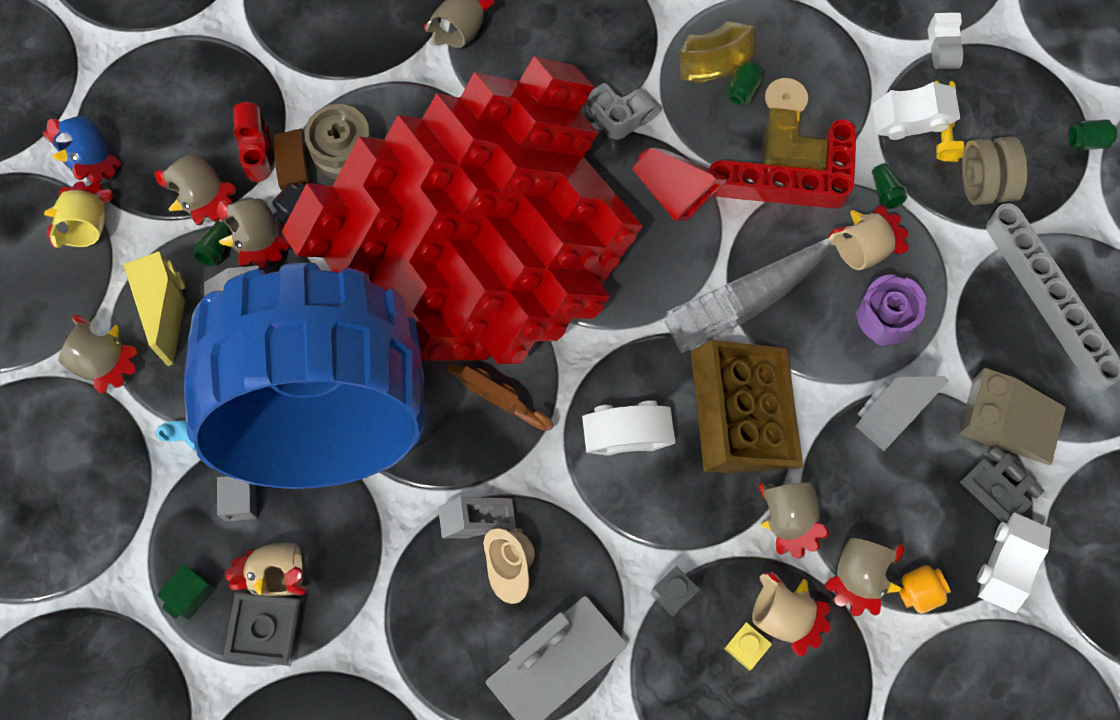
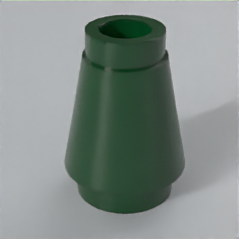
M880 164L872 170L871 174L880 204L885 205L887 209H893L902 205L908 198L906 194L907 188L888 165Z
M216 221L194 245V258L203 265L210 267L220 262L226 245L220 244L219 240L230 236V228L224 222Z

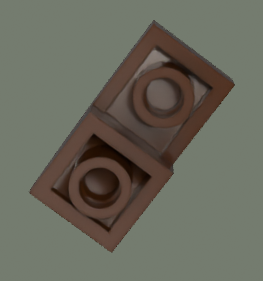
M302 128L274 135L275 166L280 190L291 183L295 185L299 182L303 185L309 183V162L305 156L306 142Z

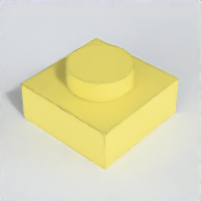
M746 622L724 649L750 671L772 644Z

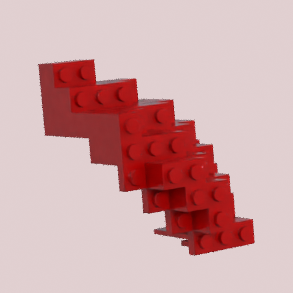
M534 56L520 81L474 72L461 97L436 93L423 118L397 115L384 140L359 136L333 186L309 183L305 185L282 230V234L297 256L323 258L333 272L340 273L346 267L368 274L371 283L376 284L385 291L392 287L398 291L404 298L407 317H414L422 361L487 360L492 356L497 364H520L527 357L535 341H558L565 334L566 328L573 318L595 319L602 312L604 304L610 297L603 287L604 281L619 264L620 258L635 241L636 235L643 225L584 158L585 153L590 149L598 135V131L582 115L580 110L595 86L575 65Z

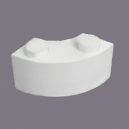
M936 82L914 90H890L872 103L876 135L889 136L892 140L930 131L941 132L948 129L949 124L960 119L955 87Z
M644 401L639 403L638 406L613 408L611 405H602L595 407L594 413L582 416L586 453L609 456L629 451H654L675 444L671 408L657 406L656 401Z
M1013 513L1007 523L1001 522L995 533L994 539L997 540L989 562L987 565L983 564L977 576V582L981 583L978 597L1016 613L1030 595L1037 570L1049 550L1051 528L1017 513Z

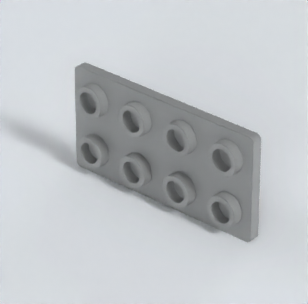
M583 597L564 614L560 612L513 652L509 656L510 660L488 678L486 684L515 720H545L625 650L627 643L587 597Z

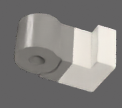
M935 13L927 30L935 69H959L962 65L961 13Z

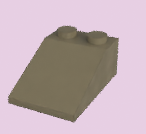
M984 368L973 379L958 435L993 447L997 446L999 449L1051 465L1066 407L1014 377Z

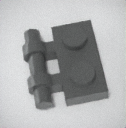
M995 446L987 454L996 462L994 467L984 458L960 483L1001 522L1007 523L1013 513L1022 516L1033 504L1023 495L1026 491L1037 499L1045 490L1036 483L1037 478L1031 473H1025L1014 462L1015 458L1009 452L1005 454ZM1004 471L1018 483L1016 486L1002 475Z

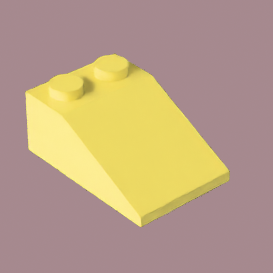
M158 251L123 265L149 346L169 366L174 364L185 304L182 290L186 289V285L181 273L176 272L173 262L171 260L166 261Z

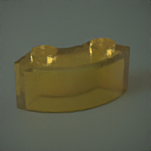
M726 21L721 28L711 33L702 35L689 34L679 51L681 80L703 83L707 80L723 77L735 72L739 66L749 61L754 55V26Z

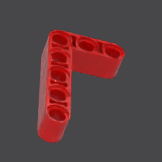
M841 119L833 122L824 143L823 170L726 160L713 162L709 169L724 175L728 180L712 196L832 209L841 208L847 203L854 187L856 128L848 120ZM835 136H840V137L844 138L845 140H840V139L836 138ZM834 162H840L844 166H837ZM750 179L754 181L755 184H747L746 182H744V180ZM773 182L782 183L784 187H777ZM803 185H809L814 190H807ZM832 188H839L843 193H837Z

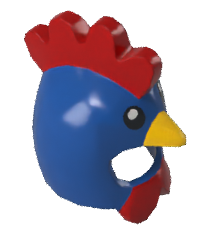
M77 116L61 122L57 119H49L47 121V130L43 131V135L58 151L52 157L62 161L72 171L77 180L88 178L92 183L98 184L103 177L110 179L115 175V169L119 168L121 162L115 156L108 153L103 134L98 126L88 117ZM61 133H67L73 140L57 142L56 138Z

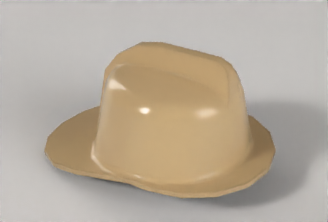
M502 528L491 529L485 535L483 542L491 587L495 594L504 602L510 604L519 603L526 597L529 590L528 569L533 564L535 557L534 547L520 528L510 531Z

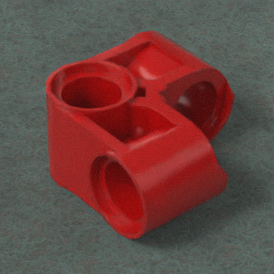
M250 102L239 103L233 108L234 134L238 142L239 160L246 177L253 182H261L271 174V136L269 127L265 123L258 105Z

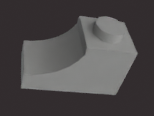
M459 497L438 507L442 538L468 539L474 536L485 535L495 528H502L508 531L516 528L512 499Z

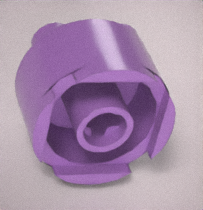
M885 275L876 279L867 289L856 310L860 328L880 346L898 344L905 341L913 334L925 316L926 296L921 287L907 277L903 279L895 277L896 275Z

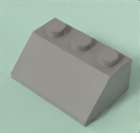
M945 376L897 377L890 385L883 382L858 413L861 420L855 427L885 451L949 380Z

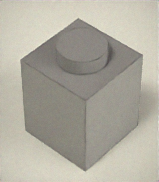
M228 476L217 477V515L225 522L257 519L256 485L241 482Z

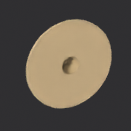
M781 78L773 81L768 86L765 93V101L769 109L774 113L790 117L801 113L808 103V93L800 82L790 78Z

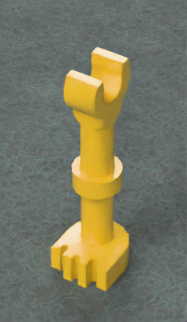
M950 81L948 86L955 87V83ZM955 122L949 124L948 129L941 131L942 143L936 147L937 159L941 161L958 162L959 158L963 157L964 141L953 140L952 127L955 126Z

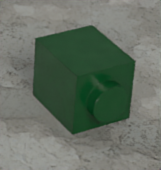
M183 564L158 592L157 596L164 601L161 608L170 616L177 619L180 615L190 620L215 591V588L194 570Z

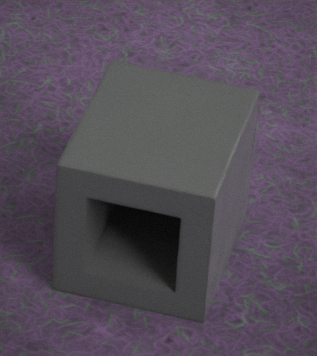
M676 566L653 587L650 594L673 618L700 590Z

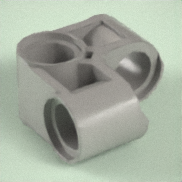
M605 83L594 88L583 105L587 114L598 123L607 136L613 139L624 138L641 125L649 123L659 112V107L642 88L620 98ZM619 119L621 120V122H615L613 120Z

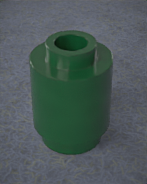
M747 61L736 69L725 89V93L732 104L742 106L751 103L763 81V70L759 65Z
M1109 119L1079 121L1077 125H1071L1069 129V144L1071 148H1077L1080 151L1107 149L1117 139V128L1115 125H1112Z

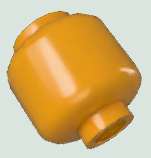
M923 565L904 574L901 578L903 588L898 591L907 608L913 606L921 614L944 605L947 602V594L951 592L940 569L934 570L930 565Z

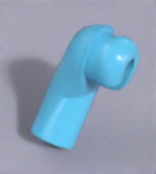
M169 421L158 426L156 435L159 440L168 442L185 441L193 451H196L194 443H191L187 436L186 421Z

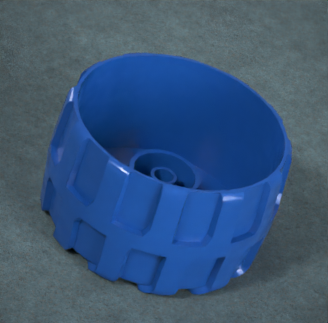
M288 263L283 265L279 272L265 274L260 269L251 270L228 280L224 285L223 291L216 290L207 294L192 314L184 365L187 436L191 443H194L197 456L211 469H215L235 480L253 485L285 489H309L355 482L389 469L404 459L405 455L420 440L424 428V372L414 317H407L403 296L393 287L385 291L376 284L371 283L368 274L348 267L344 268L340 273L320 270L316 263Z

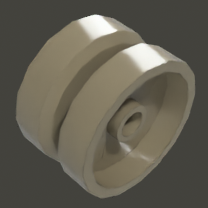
M345 104L328 105L317 110L309 118L305 127V142L317 170L324 176L335 180L358 137L372 138L369 124L364 115L356 108Z
M1009 136L996 138L993 142L988 138L968 141L962 157V180L965 194L971 204H990L995 199L999 203L1019 201L1021 199L1027 182V161L1024 148L1018 138Z

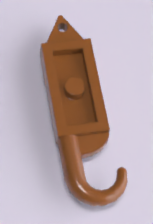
M449 363L445 368L461 381L462 386L509 414L519 417L540 430L550 431L553 429L554 423L549 417L539 411L533 412L527 409L519 401L518 393L515 389L505 383H502L500 386L491 381V376L482 369L476 368L473 370L468 366L463 368Z

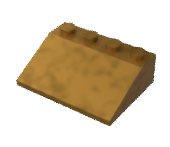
M710 340L691 351L704 472L738 473L802 468L803 462L787 348Z

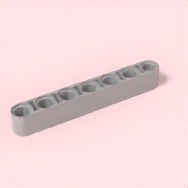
M1009 203L1000 205L986 224L988 234L1086 383L1096 391L1108 390L1120 381V357L1021 210ZM1000 219L1005 220L1008 225L1002 223ZM1016 243L1021 244L1024 249L1019 248ZM1033 268L1038 269L1041 272V275L1036 273L1033 270ZM1049 292L1055 294L1058 300L1052 298ZM1066 318L1071 319L1075 326L1071 325ZM1083 343L1089 345L1092 349V352L1088 351L1084 347ZM1101 369L1108 373L1109 378L1102 374Z

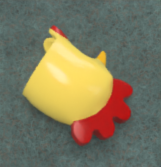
M83 181L76 182L72 188H61L55 205L44 212V215L54 218L46 233L52 247L61 248L63 245L87 247L95 244L103 231L105 222L104 205L111 201L113 197L112 191L109 189L103 190L102 185L99 183H92L86 186ZM63 221L68 225L69 229L66 233H60L56 229V225Z

